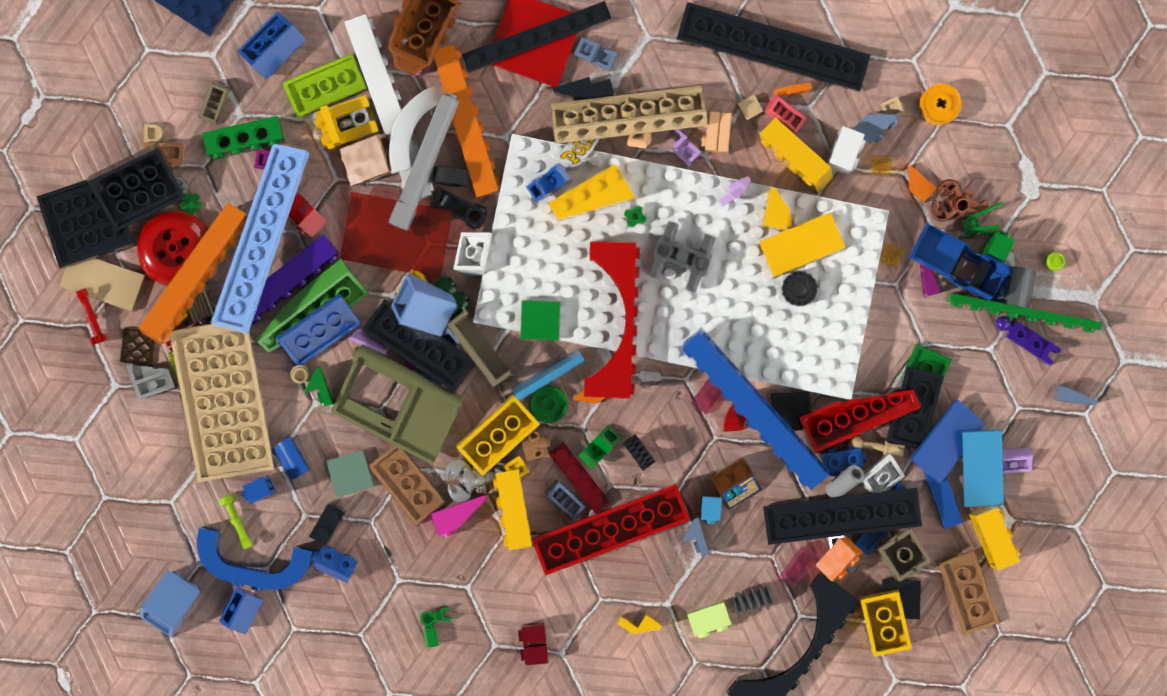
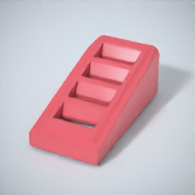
M778 95L773 96L763 110L771 118L774 119L776 117L795 134L807 119ZM776 104H779L776 110L773 111ZM783 108H785V111L782 113V115H778ZM789 112H791V113H792L791 116H790L789 119L786 121L785 118L787 117V115L789 114ZM798 117V120L795 122V124L791 125L794 118Z

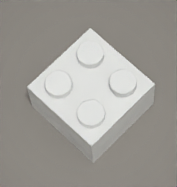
M844 126L838 131L826 162L832 170L847 175L850 171L856 169L859 158L856 157L864 148L866 140H863L865 134Z

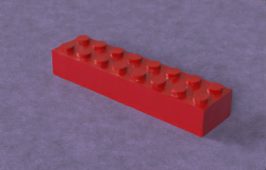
M674 483L538 535L531 540L546 576L690 521L678 487Z

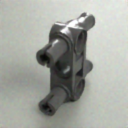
M668 221L663 237L659 238L654 250V262L649 276L660 279L665 263L690 270L691 274L685 289L696 293L701 278L706 275L712 258L710 253L715 237L705 234L700 249L697 251L675 243L674 238L679 224ZM661 245L668 246L669 253L667 255L659 253L658 249ZM698 258L705 260L706 265L702 269L695 265V261Z

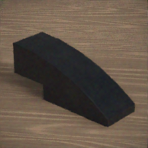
M590 77L553 88L554 95L576 100L614 96L610 79L591 84Z

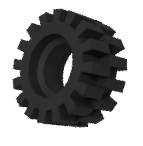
M796 271L788 275L783 281L782 295L791 305L805 306L815 299L818 292V284L816 285V280L811 274L805 271ZM797 281L804 282L807 286V292L803 296H796L792 291V286Z
M636 434L623 442L642 471L655 463Z

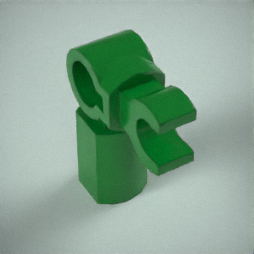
M443 607L438 612L432 610L424 611L421 614L420 621L425 625L423 633L426 648L439 646L436 626H433V624L438 623V620L444 622L451 620V617H443V612L448 611L449 607Z

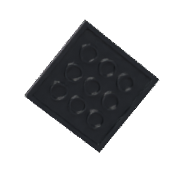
M88 179L36 196L60 269L134 245L129 226L117 232L115 231L88 184Z

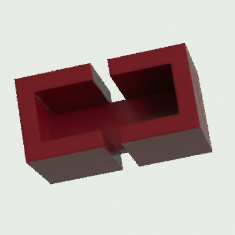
M545 623L522 625V630H518L519 642H523L524 647L520 649L521 661H525V666L547 664L549 662L547 644L528 646V644L546 642Z

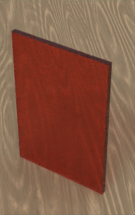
M351 192L340 259L407 273L414 270L421 272L424 276L441 279L453 211L418 204L410 229L406 231L389 223L395 205L399 200Z

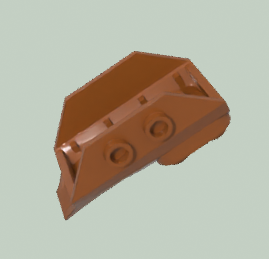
M404 0L402 4L403 10L401 13H397L394 19L395 26L388 44V49L391 51L394 59V67L411 75H416L423 68L430 66L440 45L445 44L448 37L446 33L449 28H453L456 21L454 17L462 3L456 0Z

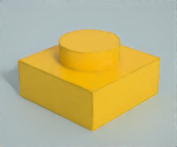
M520 455L503 464L506 471L519 469L520 477L530 472Z

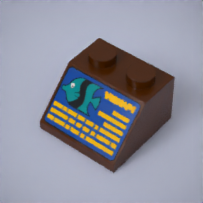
M740 457L709 477L729 510L762 490L743 457Z

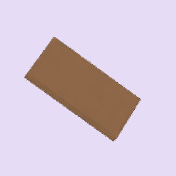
M395 445L368 465L415 526L446 502L410 455Z
M975 550L939 561L938 565L962 634L967 635L999 624L1000 621Z

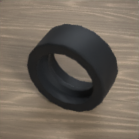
M435 166L432 182L446 186L468 187L470 174L469 171L464 169Z

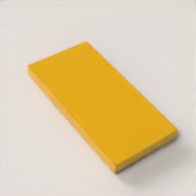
M831 212L759 241L773 278L846 248Z

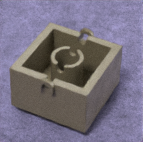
M904 528L876 547L890 572L899 582L911 574H917L920 568L932 561L911 528Z

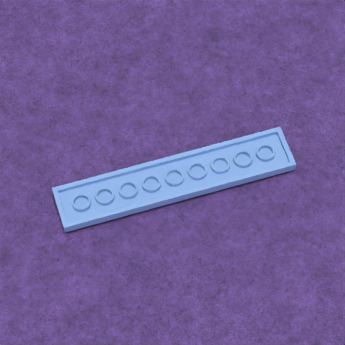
M278 144L272 145L211 324L248 334L310 154L306 150Z

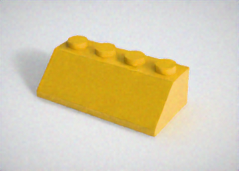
M512 394L465 436L456 447L483 476L540 424L526 407L517 400L516 396Z

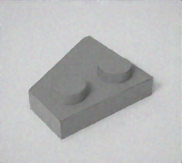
M126 365L138 400L176 388L170 369Z

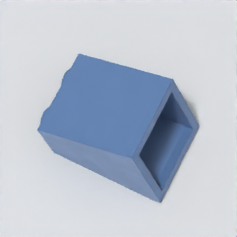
M409 273L406 274L391 305L399 324L437 336H441L443 331L447 329L449 319L457 309V303L453 295Z
M167 570L141 606L140 618L172 638L199 597L200 590H198L199 587L193 582L189 581L188 583L184 581L179 573Z

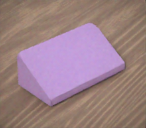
M357 328L350 338L351 341L384 355H387L390 350L366 334L361 328Z
M1030 448L1002 450L1003 474L1032 471L1033 454Z

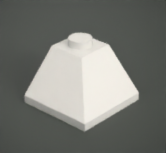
M461 233L453 269L468 276H483L492 233Z

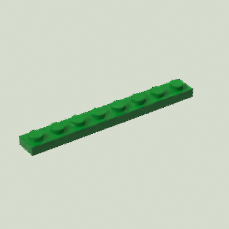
M952 293L947 294L946 302L951 303L952 307L962 308L965 305L970 306V310L981 312V309L989 310V314L1000 315V312L1007 313V317L1015 319L1023 316L1026 317V321L1030 322L1044 320L1046 325L1056 326L1059 323L1064 324V328L1075 330L1076 327L1083 328V332L1088 333L1101 330L1102 322Z

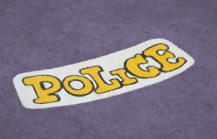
M599 139L568 142L557 154L556 158L574 168L589 156Z

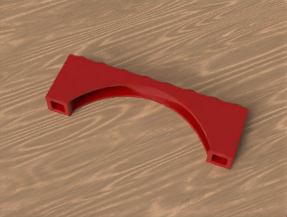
M590 241L589 262H595L610 276L621 294L625 308V330L622 341L610 361L590 378L585 377L584 397L631 399V395H635V383H631L632 375L635 376L636 364H632V356H636L637 345L633 344V337H637V325H634V317H638V306H634L635 298H638L639 286H635V278L639 279L640 267H636V259H640V248L637 247V243Z

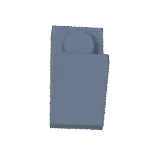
M693 517L681 539V543L696 539V542H693L696 553H700L703 557L709 555V551L698 517Z

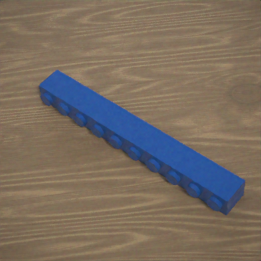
M699 328L683 342L682 350L688 358L692 357L696 361V367L702 373L705 371L709 376L708 379L714 387L718 386L722 390V396L735 405L734 409L739 415H744L748 419V425L761 434L760 438L765 444L769 443L774 448V454L779 459L782 457L786 462L785 465L792 473L795 472L799 476L798 480L804 487L808 486L812 490L829 476L828 468L702 328Z

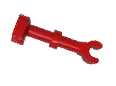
M86 288L76 291L87 315L85 317L86 321H89L94 336L90 339L92 345L108 340L106 333H102L96 320L98 317L93 312Z

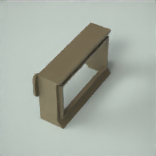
M462 308L464 312L448 323L447 326L493 387L498 386L511 375L515 378L516 375L513 371H509L468 316L467 310Z

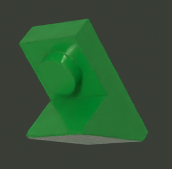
M321 367L316 368L304 393L319 389L320 392L317 393L320 404L324 403V406L332 405L334 402L323 369Z

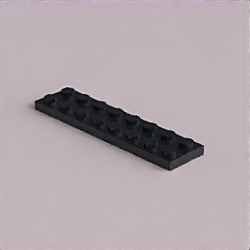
M917 487L763 506L768 545L922 526Z

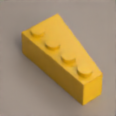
M776 117L760 132L761 144L766 149L770 148L776 158L781 162L784 161L788 168L794 174H797L815 193L818 194L833 179L831 167Z
M614 164L552 200L548 205L557 221L560 222L635 200V196L617 165Z
M519 469L495 473L496 478H493L494 489L499 491V497H496L498 509L502 508L503 516H500L501 528H505L506 535L503 536L504 546L508 547L510 551L533 547Z

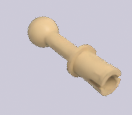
M859 436L848 440V446H854L855 449L863 448L883 451L882 454L884 456L891 454L903 457L904 445L888 443L886 440L884 444L863 441Z

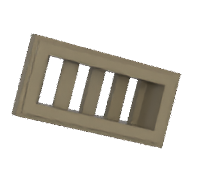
M212 81L198 118L216 125L228 99L231 87ZM215 88L223 91V95L215 92ZM214 96L221 100L220 102H218L214 99H211V97ZM209 103L218 106V109L208 106ZM206 110L215 113V117L206 114Z

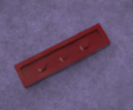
M564 442L549 452L550 457L595 514L610 503V500Z

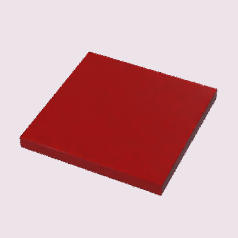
M508 0L493 42L573 12L539 0ZM578 33L492 64V66L551 87H557L562 79Z

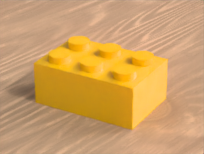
M987 506L968 514L991 568L999 571L1020 562L1018 558L1020 552L1017 546L1012 544L1011 538L1013 536L1009 527H1005L1003 522L1005 516L1001 509L998 510L997 507Z
M898 589L859 597L874 657L912 649Z

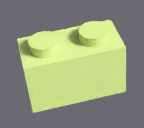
M723 601L686 612L693 634L699 638L710 635L709 632L717 630V632L728 629V625H731Z

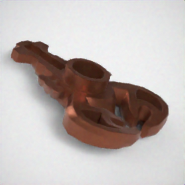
M946 179L937 186L935 196L938 197L942 190H944L941 197L948 196L945 201L949 209L947 210L941 201L938 202L940 207L937 208V200H933L931 212L933 217L941 222L949 220L956 213L957 220L967 219V212H980L989 206L986 200L979 203L971 199L974 195V192L965 189L962 194L960 185L956 180Z

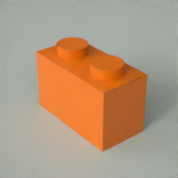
M844 536L837 540L815 566L832 582L838 579L842 580L848 574L846 570L859 562V556L862 551L847 536Z

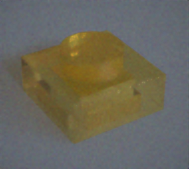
M872 155L871 175L890 176L892 156Z
M886 243L879 262L897 268L904 250Z

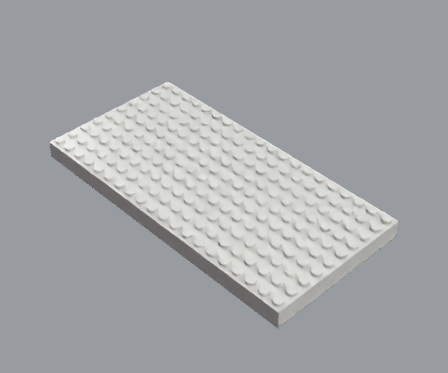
M512 134L473 323L520 332L522 300L560 302L559 341L616 352L625 330L624 303L616 284L610 276L595 262H589L590 241L637 243V247L640 248V259H636V267H640L639 279L635 278V286H639L638 298H635L634 306H638V317H634V325H637V337H633V344L637 345L636 356L698 369L695 365L696 361L692 357L688 358L685 355L682 345L693 333L702 328L747 379L848 400L852 399L889 215L888 210L776 188L790 209V215L793 216L791 227H787V230L831 212L846 248L773 278L759 244V241L783 232L782 230L762 227L770 186L750 182L749 187L742 195L722 206L718 199L729 194L731 191L728 186L738 180L594 150L583 162L573 168L556 158L557 154L566 146L565 144H555V142ZM561 163L567 171L570 180L561 189L536 203L526 186L534 179L547 173L556 164ZM612 165H617L633 192L635 200L560 222L557 221L548 205L549 202ZM639 205L642 207V213L646 217V222L644 224L639 223L634 228L628 226L629 221L624 216V212L627 209H634L635 206ZM668 221L679 224L674 238L675 243L690 249L699 250L705 234L715 237L710 253L712 258L706 275L701 278L696 293L685 289L691 272L679 266L665 263L660 279L649 276L654 262V250L659 238L663 237ZM661 245L658 249L662 255L669 253V248L666 245ZM698 258L695 261V265L700 269L706 265L705 260L702 258ZM796 271H805L811 274L816 280V285L818 284V292L815 299L805 306L791 305L782 295L783 281L788 275ZM797 281L793 284L792 291L796 296H803L807 292V286L804 282Z

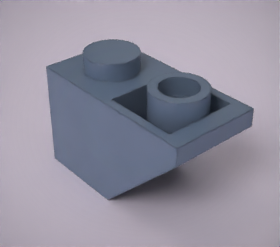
M869 113L854 129L865 134L864 139L869 144L873 141L878 143L885 136L882 132L887 127L891 130L898 123L896 119L899 115L897 113Z

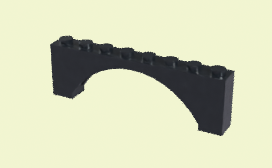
M820 571L809 584L815 597L817 620L812 641L804 655L790 668L771 677L754 680H743L737 677L726 693L729 696H786L790 689L793 691L797 687L800 676L808 673L811 668V662L821 656L823 653L821 649L825 644L829 645L835 637L833 635L837 629L840 630L846 624L847 620L845 618L849 613L852 615L857 610L859 600L836 582H832Z

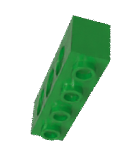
M278 116L202 132L207 155L213 157V159L224 158V154L232 153V155L242 154L243 150L251 149V151L260 150L262 146L268 144L270 147L275 144L281 145L280 142L285 141L281 120ZM261 130H267V137L264 139H259L258 134ZM243 134H248L249 136L246 143L240 142V137ZM229 138L230 144L227 147H222V140Z

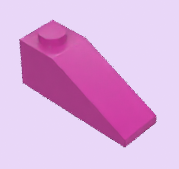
M487 494L432 513L431 516L438 536L443 535L445 538L454 535V530H457L488 498Z

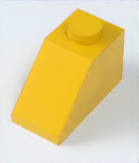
M770 187L762 227L785 231L787 227H791L793 216L790 215V209L776 188Z

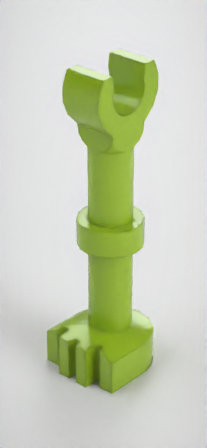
M232 493L219 499V503L221 506H226L232 519L230 522L232 525L234 524L243 548L247 549L253 544L241 523V516H238L232 502L236 497Z

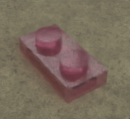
M707 379L691 404L704 414H707L721 395L722 390L718 386L714 387L709 379Z
M801 546L779 577L796 588L818 557Z

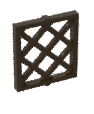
M124 328L120 362L152 366L155 341L152 339L150 346L147 341L151 338L145 339L140 329ZM136 331L138 334L132 338L128 332ZM126 334H127V336L130 338V340L127 341V342H126ZM138 336L143 340L139 345L134 340ZM133 342L136 347L130 351L127 345ZM143 344L149 347L145 352L140 348ZM126 349L128 353L124 356V350ZM137 349L141 353L138 358L133 355V352ZM148 352H150V358H149V359H148V357L146 356V354H147ZM131 355L134 361H126L125 358ZM144 356L147 362L140 363L138 360Z

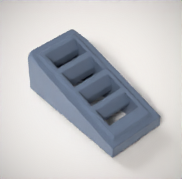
M1056 385L1055 401L1084 405H1096L1098 400L1063 385Z
M555 480L544 492L573 521L586 508L558 480ZM559 488H561V489L558 491V493L553 497L552 495H553ZM564 493H566L567 495L560 502H558L557 500ZM570 498H572L573 500L566 507H564L563 505ZM577 503L578 506L570 513L569 510Z

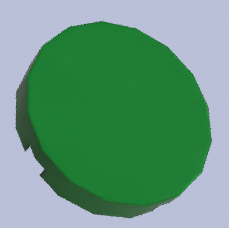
M552 385L543 386L536 390L530 400V409L533 416L544 423H555L561 420L568 408V399L565 393Z

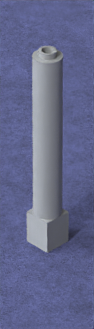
M451 93L441 94L402 194L389 220L391 225L406 231L410 229L417 211L416 208L459 104V101L456 100L457 96Z

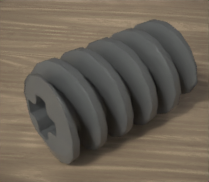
M765 585V591L759 586L757 593L751 588L750 595L746 590H743L742 596L735 592V598L732 597L737 617H740L741 610L747 615L748 609L755 613V607L761 612L763 605H765L767 610L770 609V603L774 605L769 585Z

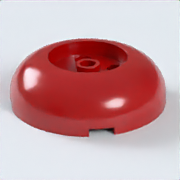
M168 211L153 217L143 227L137 242V256L142 269L155 282L168 286L208 231V228L199 218L183 211ZM166 232L171 234L169 240H165L163 237ZM183 238L189 239L187 246L182 245ZM175 245L176 250L172 252V250H170L171 246ZM160 251L165 252V257L163 259H160L158 257V253ZM178 256L184 258L182 264H177L176 258Z

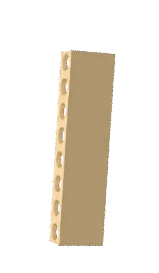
M702 86L551 104L555 144L708 126Z

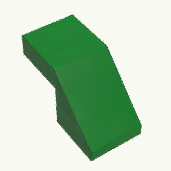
M607 425L578 456L593 469L622 437Z

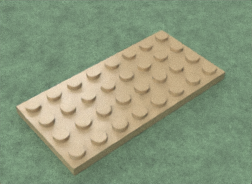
M213 324L172 330L170 339L198 482L274 470L275 465L250 332L246 334Z

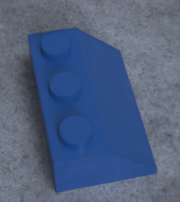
M277 11L237 52L266 80L275 73L282 63L288 60L289 56L296 49L302 46L306 38Z

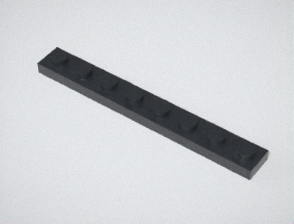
M603 1L463 53L462 57L468 73L608 22L612 18L606 2Z

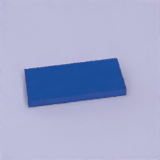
M338 294L277 336L276 339L296 365H303L360 326L361 322L342 296Z
M955 399L910 460L935 482L940 484L963 454L962 431L981 430L985 423L963 403Z

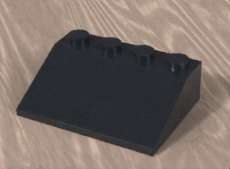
M158 142L88 176L87 182L116 232L185 198L178 180Z

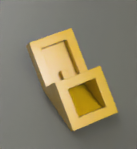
M646 613L638 625H635L622 615L617 621V624L632 634L659 630L662 627L661 623Z

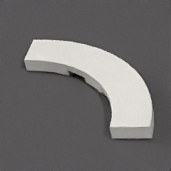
M442 84L430 87L416 95L397 116L390 134L388 151L392 174L411 169L409 144L412 132L419 119L426 112L437 107L441 94L445 95Z

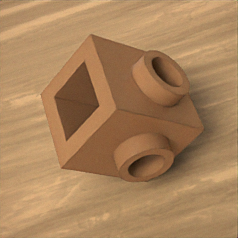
M543 429L532 431L522 440L527 461L549 455L547 448L551 447L549 437L544 436Z

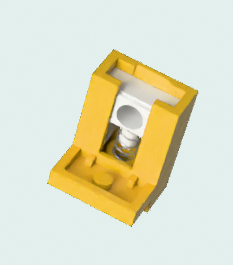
M366 95L330 108L327 105L320 107L321 111L315 113L317 117L314 119L317 130L321 129L323 134L320 137L323 147H327L329 151L380 134ZM359 114L365 115L363 123L356 122V117ZM351 116L350 119L347 118L346 120H344V121H342V122L339 121V124H338V120H341V119H343V118H346V117ZM350 126H355L354 128L345 130V131H343V132H341L342 130L340 129V128H344V129H345V128H347V127L349 128Z

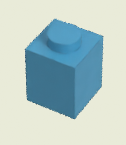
M701 496L700 519L704 520L705 524H715L716 521H720L722 498Z

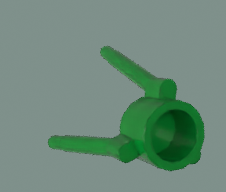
M999 202L974 215L967 216V220L963 221L965 236L1000 233L1001 231L991 230L1000 228V225L980 226L979 220H975V218L1004 205V202Z

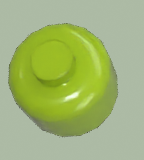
M1059 252L1050 253L1045 258V267L1050 271L1061 270L1065 265V257Z

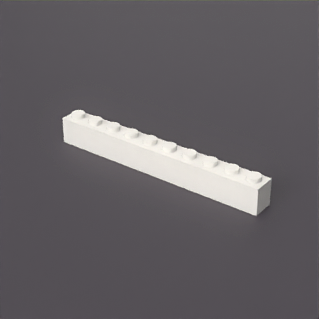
M365 14L344 23L383 130L390 142L392 127L403 109L399 104V101H402L399 91H394L392 84L395 83L392 72H387L386 66L389 64L385 54L381 55L379 50L382 44L379 37L374 36L373 30L376 28L372 18L368 19ZM412 132L409 144L411 169L420 149L418 143H413L412 137L415 136L414 132ZM411 169L399 172L404 186ZM431 179L427 181L420 200L433 196L431 191L434 190Z

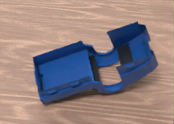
M928 223L924 226L908 257L946 277L952 284L987 300L999 298V291L1006 277L1012 272L1010 266L1000 262L999 259L972 251L965 242ZM962 257L979 266L972 281H966L954 274Z

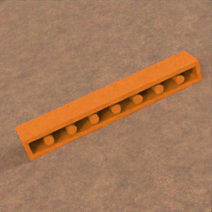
M454 44L440 48L434 60L445 95L446 92L457 96L456 100L459 101L453 122L476 197L480 199L499 193L498 188L501 187L499 177H495L493 169H496L493 158L489 159L487 151H490L488 141L483 140L481 134L485 132L482 121L478 122L476 115L479 114L477 105L471 102L470 97L474 95L471 85L467 86L465 78H468L466 69L460 66L459 60H462L459 48L455 49Z
M229 203L225 205L138 327L144 335L161 345L171 337L172 330L181 323L186 310L193 306L196 296L203 292L205 283L215 275L217 266L220 262H224L227 252L237 244L238 237L242 233L248 218L246 213Z

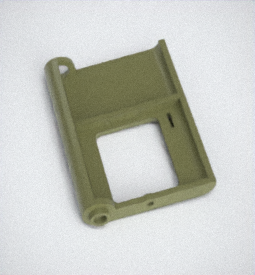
M364 345L357 346L352 353L354 363L331 412L432 465L465 398ZM362 366H367L408 388V394L395 420H391L349 397Z

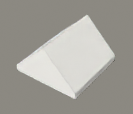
M886 454L863 472L864 480L861 484L869 493L888 491L903 479L905 475L892 455Z

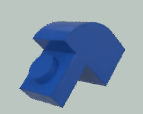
M558 163L547 173L534 179L526 188L535 202L538 203L565 186L570 177L561 163Z

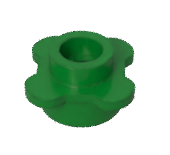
M637 205L634 209L625 210L624 216L629 221V227L634 228L637 224H644L646 222L641 206Z

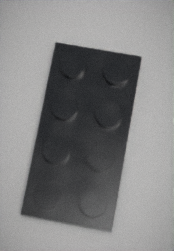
M908 366L905 367L899 392L914 390L921 408L892 420L886 441L916 449L919 448L928 436L944 376Z

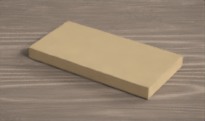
M93 258L66 267L59 287L74 292L86 288L89 297L133 312L145 275Z

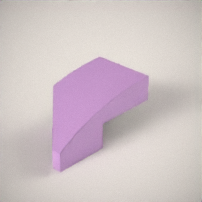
M679 129L674 130V153L685 165L690 167L702 155V152Z
M749 176L728 186L731 192L718 199L722 206L746 191L751 182Z

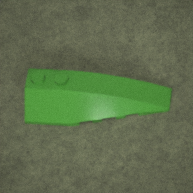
M340 259L301 290L268 324L256 341L269 353L281 347V344L276 339L277 336L336 295L340 294L351 308L368 295L369 292L348 265Z

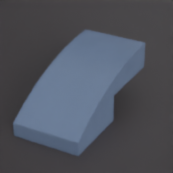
M583 37L574 53L575 56L608 72L612 71L619 56L617 53Z

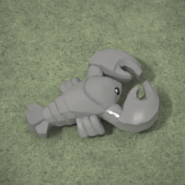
M461 458L453 459L446 467L445 476L447 480H450V474L454 472L453 479H455L463 470L464 473L460 477V482L466 487V490L454 484V487L457 489L455 492L451 484H449V496L458 503L466 502L471 498L475 488L476 494L486 492L485 484L492 482L493 478H496L495 473L503 471L500 470V467H496L495 471H488L482 476L474 466V469H472Z

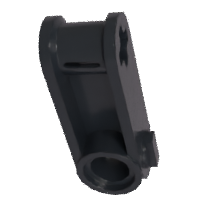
M438 187V193L430 205L465 222V226L473 230L479 229L485 223L488 213L485 211V207L477 203L474 205ZM479 212L481 214L480 220L472 221V213Z

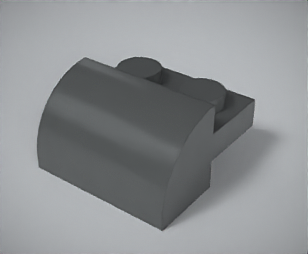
M1010 266L1012 272L1006 277L999 291V298L989 301L1030 308L1036 271Z

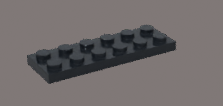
M384 299L362 330L455 393L476 363L473 359L441 336L399 324L391 306L392 303Z

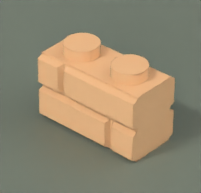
M708 113V126H703V128H707L706 135H702L701 147H705L704 152L728 153L731 113Z

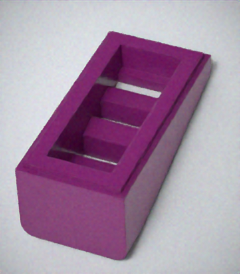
M920 264L923 297L925 298L940 292L933 271Z

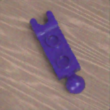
M1001 316L996 320L998 330L1008 331L1005 336L1007 339L1048 366L1053 364V361L1048 356L1049 352H1061L1059 347L1018 321L1011 325L1010 319L1006 316Z

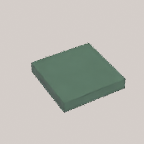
M364 450L326 461L337 498L374 487Z

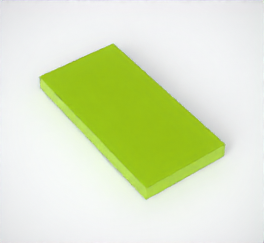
M353 53L283 82L297 118L306 116L320 110V107L332 105L368 89Z

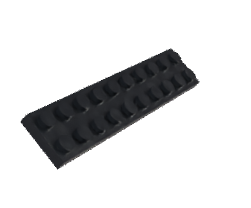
M689 2L686 4L676 39L857 92L861 91L871 54Z

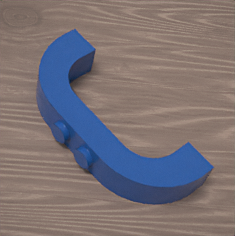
M200 527L197 535L199 558L212 575L232 582L233 586L244 587V585L251 586L252 590L262 591L263 589L277 590L296 583L309 570L315 553L314 549L295 546L290 564L284 571L268 572L234 565L224 560L219 551L221 530Z

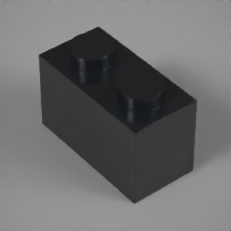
M329 502L309 537L324 546L329 545L347 511Z

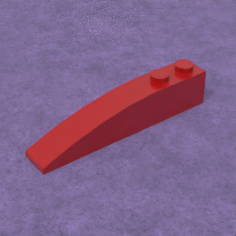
M914 390L834 402L799 417L809 448L816 454L921 408Z

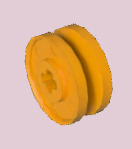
M939 83L923 92L919 100V110L921 116L927 122L933 125H943L951 122L958 116L962 100L954 87ZM941 101L944 103L942 107H937L936 105Z

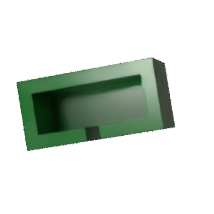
M1006 232L994 233L989 236L981 255L993 256L999 259L1000 262H1005L1015 240L1011 239V235Z

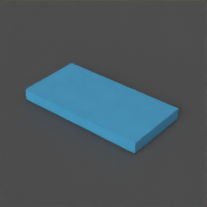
M578 349L513 387L514 395L517 400L523 399L583 363L584 358Z
M1002 430L962 431L964 506L1004 505Z

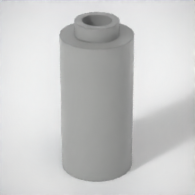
M851 465L826 484L827 494L831 498L842 497L864 480L863 471L858 466Z

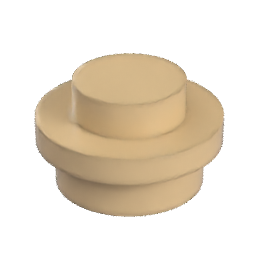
M296 365L291 369L290 376L295 383L302 384L309 379L310 372L306 366Z

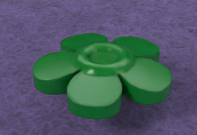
M188 193L184 194V201L180 203L181 209L185 210L188 208L187 213L194 214L195 209L200 210L202 208V203L196 202L200 199L198 194L194 193L192 197Z

